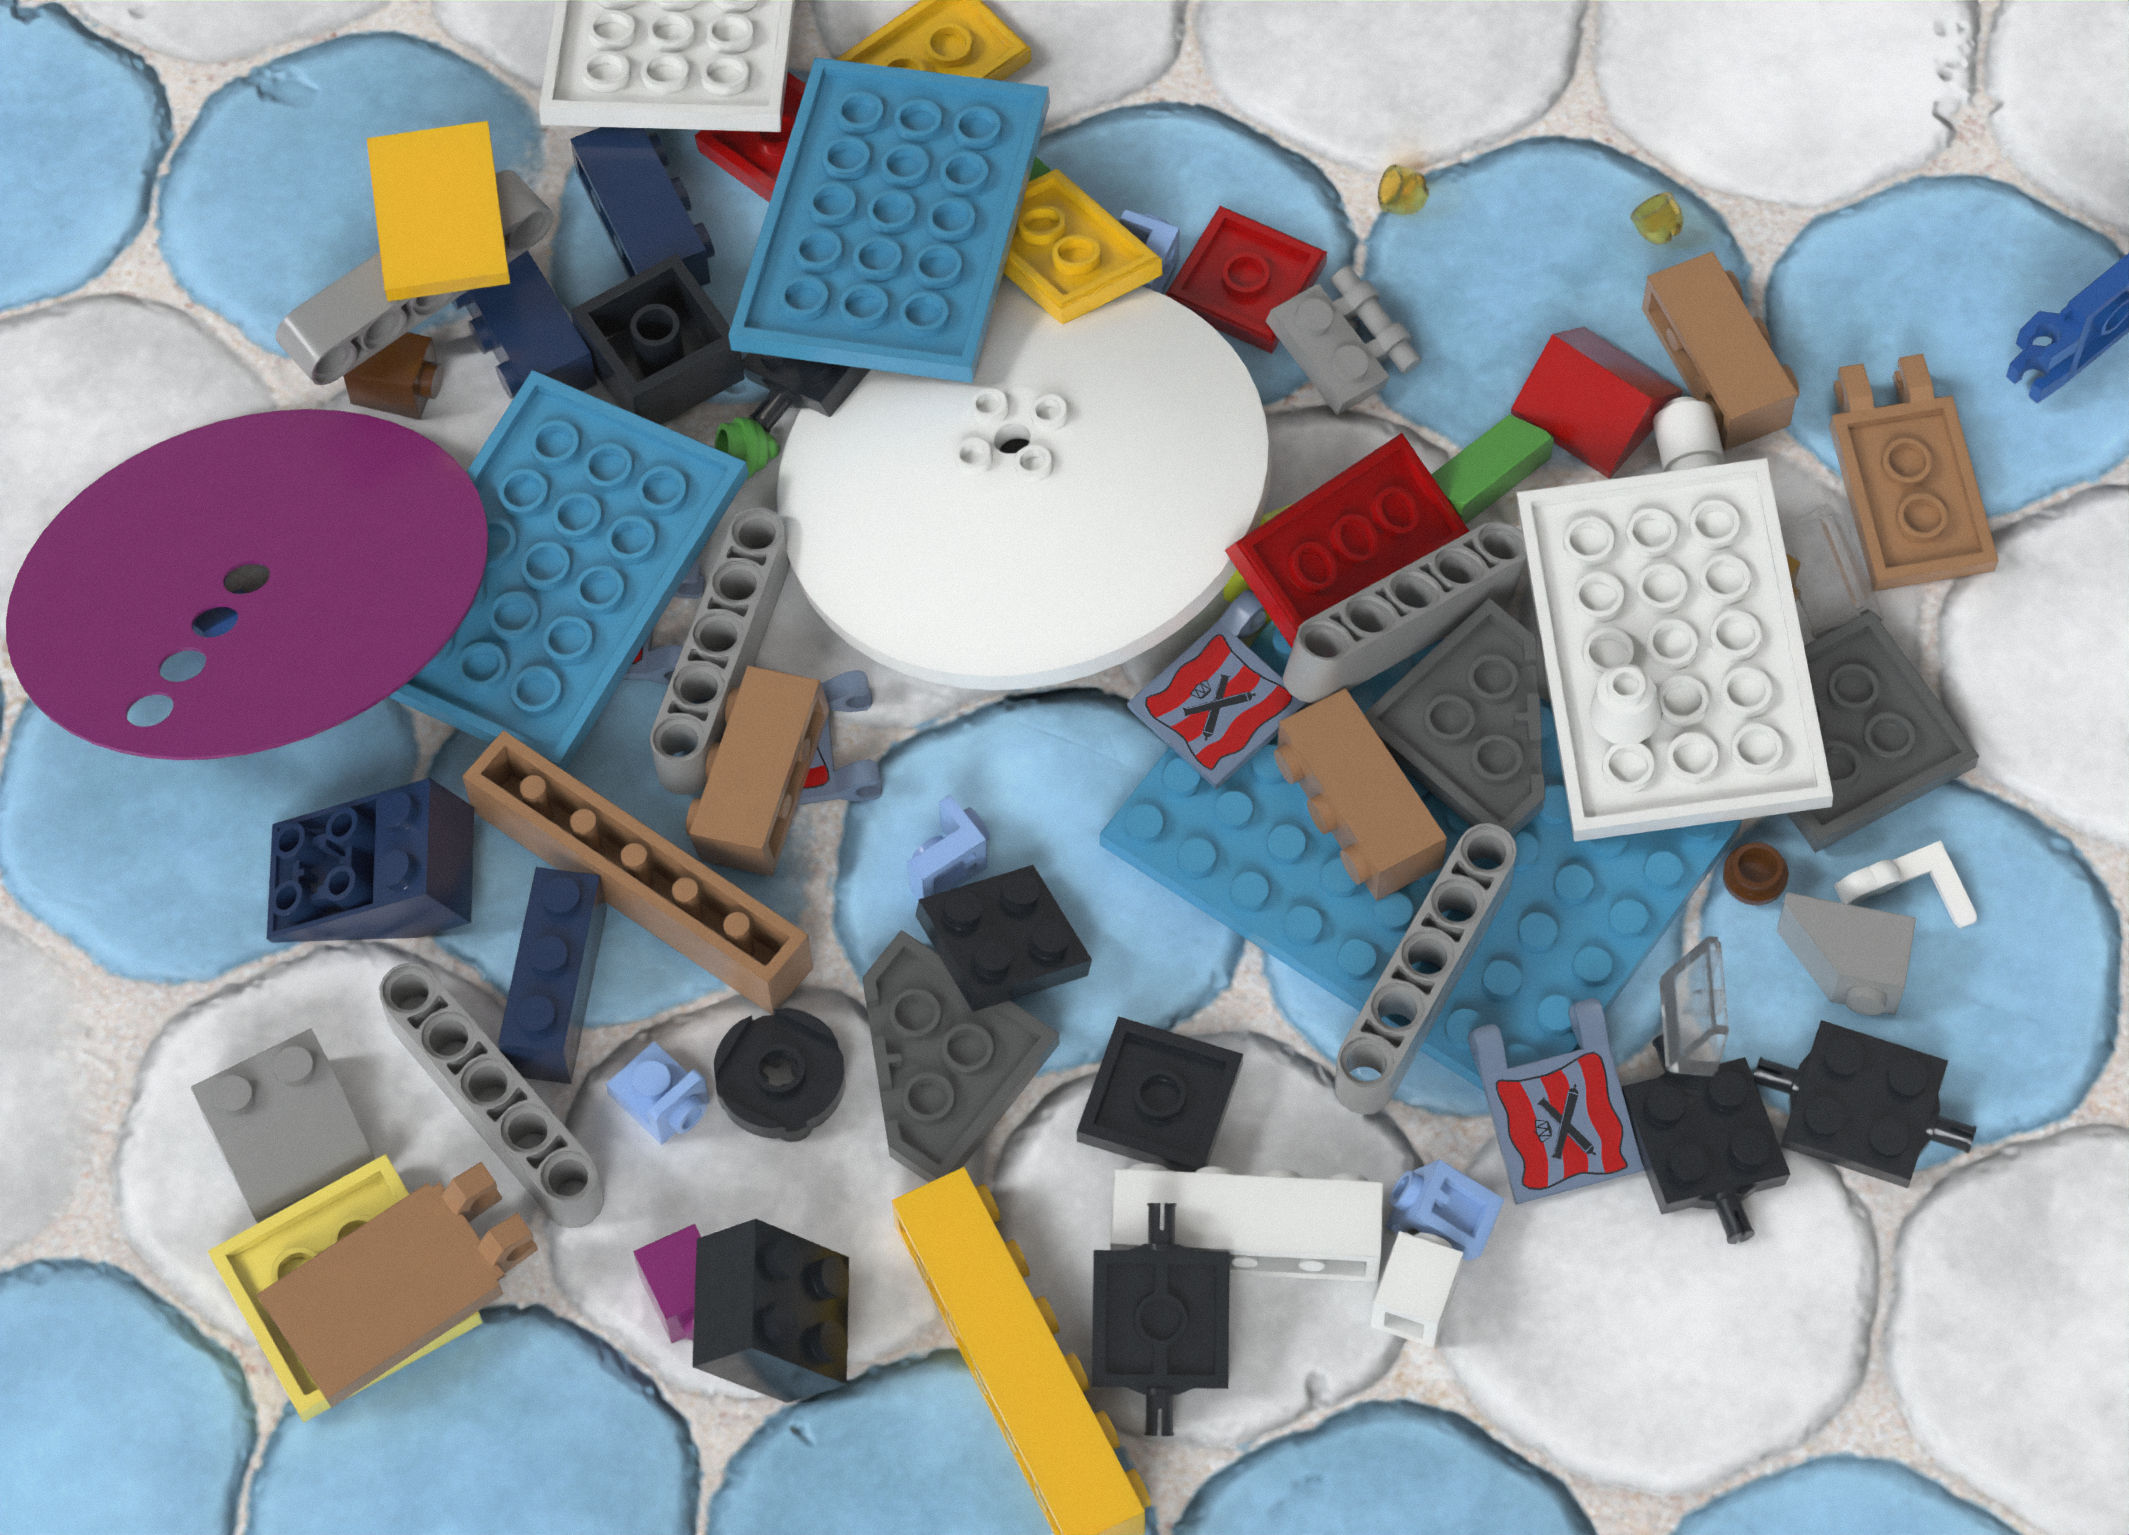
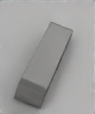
M504 170L496 173L507 261L509 263L544 238L553 224L554 214L514 171ZM378 252L285 316L276 331V341L315 384L321 386L330 384L468 290L387 302L380 252Z
M753 507L743 510L730 523L651 730L650 744L659 783L666 790L674 794L688 795L698 792L706 786L708 779L706 778L705 767L708 752L714 742L721 743L727 726L725 707L728 695L734 686H741L747 665L754 666L789 572L790 562L786 553L787 539L785 526L782 518L776 512L767 508ZM759 546H766L762 549H753ZM741 596L748 597L742 600H733L734 598H738ZM722 647L729 648L728 650L721 652L713 651L715 649ZM700 699H711L706 703L693 704V702ZM681 751H691L690 754L682 757L673 756Z
M1492 521L1483 524L1306 620L1298 628L1283 675L1285 688L1297 699L1311 704L1344 688L1349 691L1449 635L1488 598L1499 606L1507 603L1514 595L1527 559L1522 530L1505 522Z
M1491 823L1477 824L1469 828L1461 836L1342 1043L1337 1056L1335 1091L1340 1103L1349 1111L1361 1115L1374 1114L1384 1109L1391 1101L1509 893L1513 881L1517 850L1515 840L1501 826ZM1487 858L1496 862L1499 867L1484 870L1476 867L1471 862L1476 859ZM1456 909L1465 912L1470 918L1465 921L1455 922L1448 920L1441 913ZM1427 961L1437 965L1441 971L1434 974H1422L1413 969L1412 965L1417 962ZM1388 1014H1400L1408 1018L1411 1023L1405 1027L1395 1028L1385 1024L1381 1018ZM1358 1067H1370L1378 1071L1381 1077L1373 1081H1362L1355 1078L1350 1072Z
M403 963L390 969L381 981L379 992L388 1024L394 1035L554 1222L567 1228H579L593 1222L602 1210L604 1197L598 1170L592 1157L431 970L417 963ZM421 996L427 998L421 1006L415 1009L405 1010L399 1008L410 997ZM458 1041L466 1044L460 1052L454 1055L445 1056L438 1054V1051L450 1042ZM499 1087L506 1090L495 1101L483 1102L477 1100L479 1094L488 1088ZM538 1133L546 1136L545 1140L534 1148L523 1149L516 1146L517 1142L528 1134ZM579 1180L586 1183L583 1190L573 1196H562L556 1193L559 1186L567 1181Z

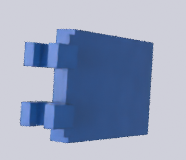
M2129 253L2071 299L2060 313L2038 311L2019 330L2016 345L2023 351L2009 364L2006 377L2016 384L2022 380L2023 374L2026 371L2032 369L2041 371L2045 376L2038 377L2032 383L2028 395L2037 404L2063 387L2129 332ZM2045 336L2052 339L2051 344L2047 346L2032 345L2033 341L2038 337Z

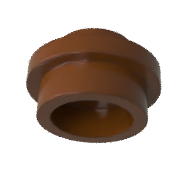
M1751 842L1736 848L1727 857L1723 869V881L1728 892L1738 901L1748 905H1765L1778 899L1784 892L1788 881V867L1784 858L1774 847L1762 842Z

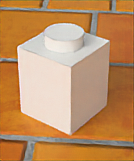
M1399 1231L1373 1302L1370 1327L1435 1348L1460 1277L1463 1252L1453 1249L1448 1241L1434 1234L1422 1232L1413 1236Z

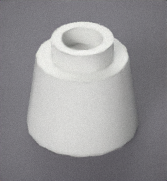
M1627 663L1614 665L1600 677L1589 711L1592 726L1600 736L1612 743L1629 745L1640 743L1650 737L1659 726L1662 710L1653 678L1643 668Z

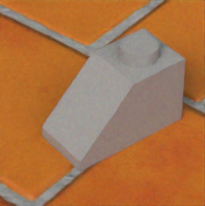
M1786 892L1777 933L1831 1002L1844 1004L1850 1010L1863 1015H1879L1883 1012L1896 1015L1905 988L1916 917Z

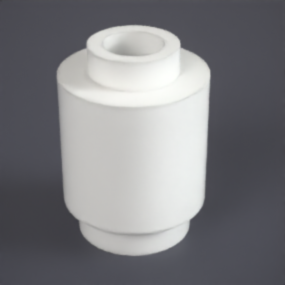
M1679 397L1667 402L1663 409L1655 415L1653 427L1663 472L1725 464L1715 414L1710 404L1698 401L1693 397Z

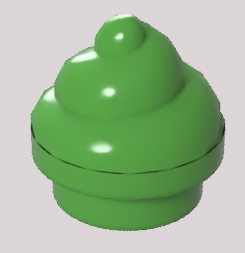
M736 417L732 423H721L715 437V449L746 462L749 472L746 479L754 476L755 472L763 470L767 466L768 460L776 458L781 450L774 437L764 431L760 423L747 417Z

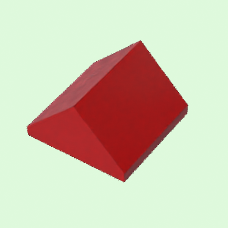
M1583 326L1551 335L1512 405L1511 414L1547 431L1554 438L1553 442L1610 479L1653 431L1655 415L1663 409L1667 402L1682 397L1683 391Z

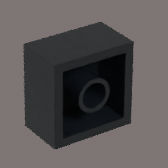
M677 253L571 309L573 324L591 352L594 372L617 405L624 410L659 425L745 379L741 352L733 351L730 347L728 335L730 326Z
M758 1219L697 1238L692 1367L785 1403L847 1385L849 1257Z

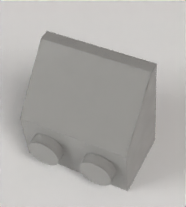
M312 1028L191 1086L203 1118L257 1224L375 1160L345 1092Z

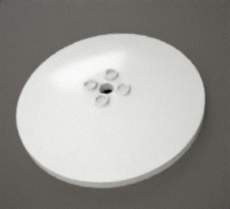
M1004 275L1001 279L973 383L871 369L831 417H827L810 408H802L786 441L779 467L777 512L785 526L787 539L786 553L797 582L811 606L834 632L849 645L872 660L905 675L931 683L958 688L1012 690L1055 685L1096 674L1122 664L1153 648L1180 630L1199 614L1225 587L1237 570L1225 550L1258 528L1266 509L1271 484L1272 463L1269 430L1258 390L1247 367L1233 347L1219 332L1189 308L1166 295L1140 286L1080 317L1061 324L1008 276ZM1022 438L1030 441L1028 446L1023 447L1017 453L1007 454L999 451L1004 443L1012 439Z

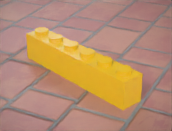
M962 1167L893 1199L894 1225L1053 1534H1145L1144 1509L1151 1506V1500L1146 1487L1134 1468L1124 1472L1113 1450L1120 1448V1441L1115 1428L1104 1410L1093 1413L1083 1392L1090 1390L1084 1369L1073 1352L1063 1356L1053 1335L1060 1332L1054 1312L1043 1295L1036 1299L1032 1297L1024 1281V1278L1030 1276L1027 1262L1014 1239L1004 1243L994 1224L1001 1220L1000 1213L988 1187L984 1183L975 1187L965 1167Z

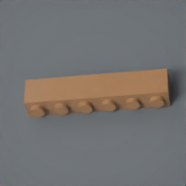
M503 730L462 776L469 803L474 807L475 814L558 870L600 875L606 903L771 1015H774L773 1009L781 1008L813 969L809 935L506 731Z

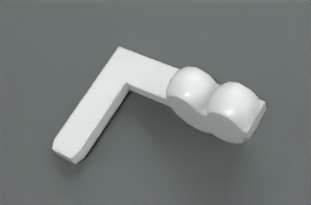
M1941 840L1896 859L1883 860L1869 867L1862 868L1834 884L1842 903L1856 905L1870 896L1883 894L1902 883L1930 873L1954 925L1962 929L1977 921V913Z

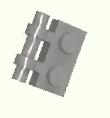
M1350 265L1340 269L1331 278V281L1343 297L1333 302L1318 283L1271 309L1266 319V323L1336 415L1384 389L1390 376L1381 366L1382 362L1391 358L1401 373L1406 374L1416 368L1422 361L1410 344L1412 340L1411 334L1401 322L1394 324L1378 303L1380 298L1378 291L1369 280L1362 281ZM1359 316L1375 337V339L1366 344L1349 324V321Z

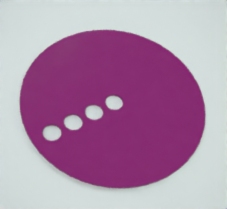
M319 409L279 410L218 421L162 441L132 456L85 488L45 528L28 552L16 576L9 597L6 616V643L10 661L24 691L51 721L83 740L119 753L153 759L207 760L242 756L291 744L338 726L372 708L421 672L445 647L473 606L483 581L489 545L486 514L477 489L458 462L435 442L414 430L394 422L365 414ZM259 564L265 566L270 571L267 582L253 592L235 594L225 588V580L228 575L241 566ZM228 607L235 610L238 614V620L234 627L220 636L201 637L193 631V624L197 617L209 609ZM197 651L206 657L204 668L191 679L173 682L164 679L160 675L163 663L176 653ZM163 695L173 701V709L169 716L155 725L146 727L136 726L127 719L132 705L144 697Z

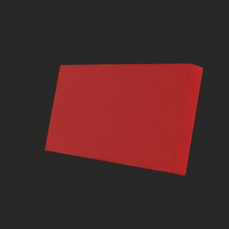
M1400 433L1235 542L1225 552L1292 648L1298 628L1306 620L1470 531L1404 434Z

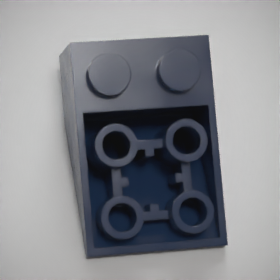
M427 778L272 824L267 940L272 943L419 938L471 923L474 807L433 779Z

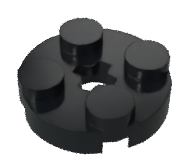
M791 1008L773 1009L774 1015L761 1016L753 1020L751 1015L736 1023L726 1033L717 1048L714 1058V1074L718 1102L722 1109L726 1111L728 1117L747 1132L765 1138H781L787 1142L801 1141L809 1136L812 1129L822 1125L834 1113L842 1100L846 1086L843 1054L838 1047V1041L832 1030L824 1022L801 1010ZM784 1061L793 1064L791 1073L794 1080L788 1084L783 1083L780 1086L769 1084V1076L763 1072L768 1065L773 1068H779Z

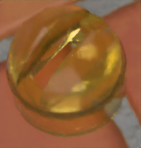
M1395 164L1389 166L1383 173L1378 187V203L1380 208L1384 212L1410 215L1415 214L1425 206L1429 197V190L1422 173L1405 166Z
M1663 192L1647 199L1636 207L1630 215V219L1639 234L1646 241L1656 245L1670 242L1672 235L1680 234L1683 228L1684 217L1678 202L1671 192Z

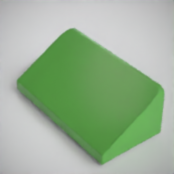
M1509 414L1431 475L1466 525L1550 460L1554 438L1547 431Z

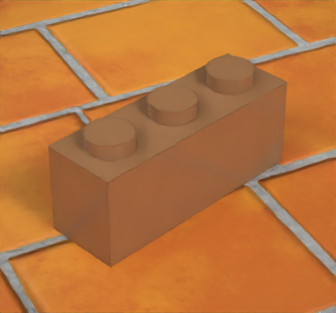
M1713 251L1648 275L1642 310L1693 398L1712 406L1723 450L1727 451L1790 426L1795 402L1799 397L1798 382L1791 368L1786 364L1780 365L1771 350L1770 336L1763 321L1759 317L1752 318L1743 302L1742 289L1736 275L1731 270L1725 271Z
M747 665L741 686H734L731 689L725 707L727 726L721 743L714 742L708 752L705 774L708 780L701 799L694 798L691 802L686 818V833L691 837L700 861L773 877L830 711L820 680Z
M1346 688L1279 721L1278 748L1274 750L1277 766L1286 781L1290 784L1298 782L1309 798L1307 800V808L1317 828L1323 834L1331 832L1342 848L1340 851L1342 863L1354 883L1357 885L1365 883L1376 901L1443 867L1447 841L1446 835Z

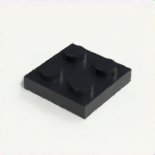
M1034 865L918 900L915 916L972 1012L1083 978L1089 974L1092 962L1090 955Z
M1118 1016L1076 1131L1077 1142L1145 1163L1158 1164L1174 1172L1196 1173L1198 1169L1207 1167L1243 1066V1054Z

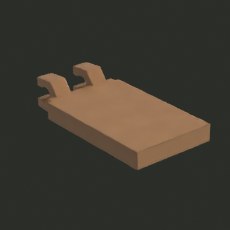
M1917 354L1899 357L1897 362L1899 371H1894L1892 376L1899 404L1874 407L1873 394L1863 363L1839 367V381H1835L1833 385L1839 413L1832 415L1829 428L1873 592L1994 572L1999 560L1953 395L1934 398L1933 384L1924 355Z
M482 1162L453 1178L446 1190L440 1182L433 1187L426 1183L257 1294L261 1305L331 1408L503 1295L498 1281L505 1277L506 1272L538 1250L533 1240L532 1232L518 1212L489 1229L482 1240L469 1224V1222L502 1200V1196L497 1190L496 1181Z

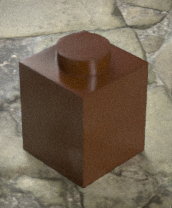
M407 332L343 377L351 404L420 420L428 398L435 399L440 392L444 368L441 363L437 362L432 337Z

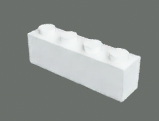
M1140 1163L1131 1166L1129 1169L1114 1170L1110 1250H1129L1142 1244H1148L1147 1203H1160V1230H1163L1164 1203H1177V1207H1175V1244L1194 1251L1230 1252V1275L1378 1282L1381 1260L1383 1182L1369 1181L1366 1177L1353 1173L1336 1174L1329 1179L1302 1178L1300 1174L1289 1170H1272L1264 1173L1262 1176L1235 1175L1230 1169L1216 1166L1200 1168L1196 1173L1168 1171L1164 1166L1153 1163Z

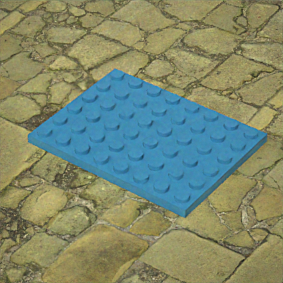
M1271 620L1249 649L1283 678L1292 648L1273 620ZM1445 638L1438 640L1349 690L1348 692L1360 710L1365 713ZM1541 697V756L1545 789L1543 809L1513 837L1516 843L1517 855L1510 891L1420 1048V1051L1483 1091L1481 1078L1469 1048L1468 1034L1478 1027L1490 1024L1496 1025L1502 1036L1507 1068L1579 1050L1580 1046L1568 1015L1569 1007L1579 1001L1595 998L1600 1001L1604 1015L1738 835L1742 820L1739 819L1574 842L1551 703ZM1278 734L1217 790L1169 747L1101 831L1100 846L1361 1012L1459 839L1471 826L1399 766L1447 837L1444 865L1436 871L1376 901L1365 883L1357 885L1348 875L1340 857L1342 848L1332 833L1323 834L1313 822L1307 808V800L1309 798L1299 783H1288L1280 772L1274 758V750L1278 748ZM1480 858L1471 862L1476 867L1484 870L1499 867L1496 862L1487 858ZM1456 909L1441 913L1448 920L1455 922L1465 921L1470 918L1465 912ZM1427 961L1417 962L1412 965L1413 969L1422 974H1434L1441 971L1437 965ZM1388 1014L1381 1018L1385 1024L1395 1028L1405 1027L1411 1023L1408 1018L1400 1014Z

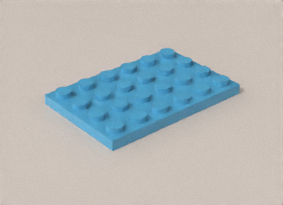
M815 57L728 334L731 350L973 383L1050 104L1049 87Z
M532 370L466 472L479 493L487 518L489 534L488 560L483 581L473 606L445 647L421 672L388 697L490 744L504 730L566 771L745 482L749 472L746 462Z

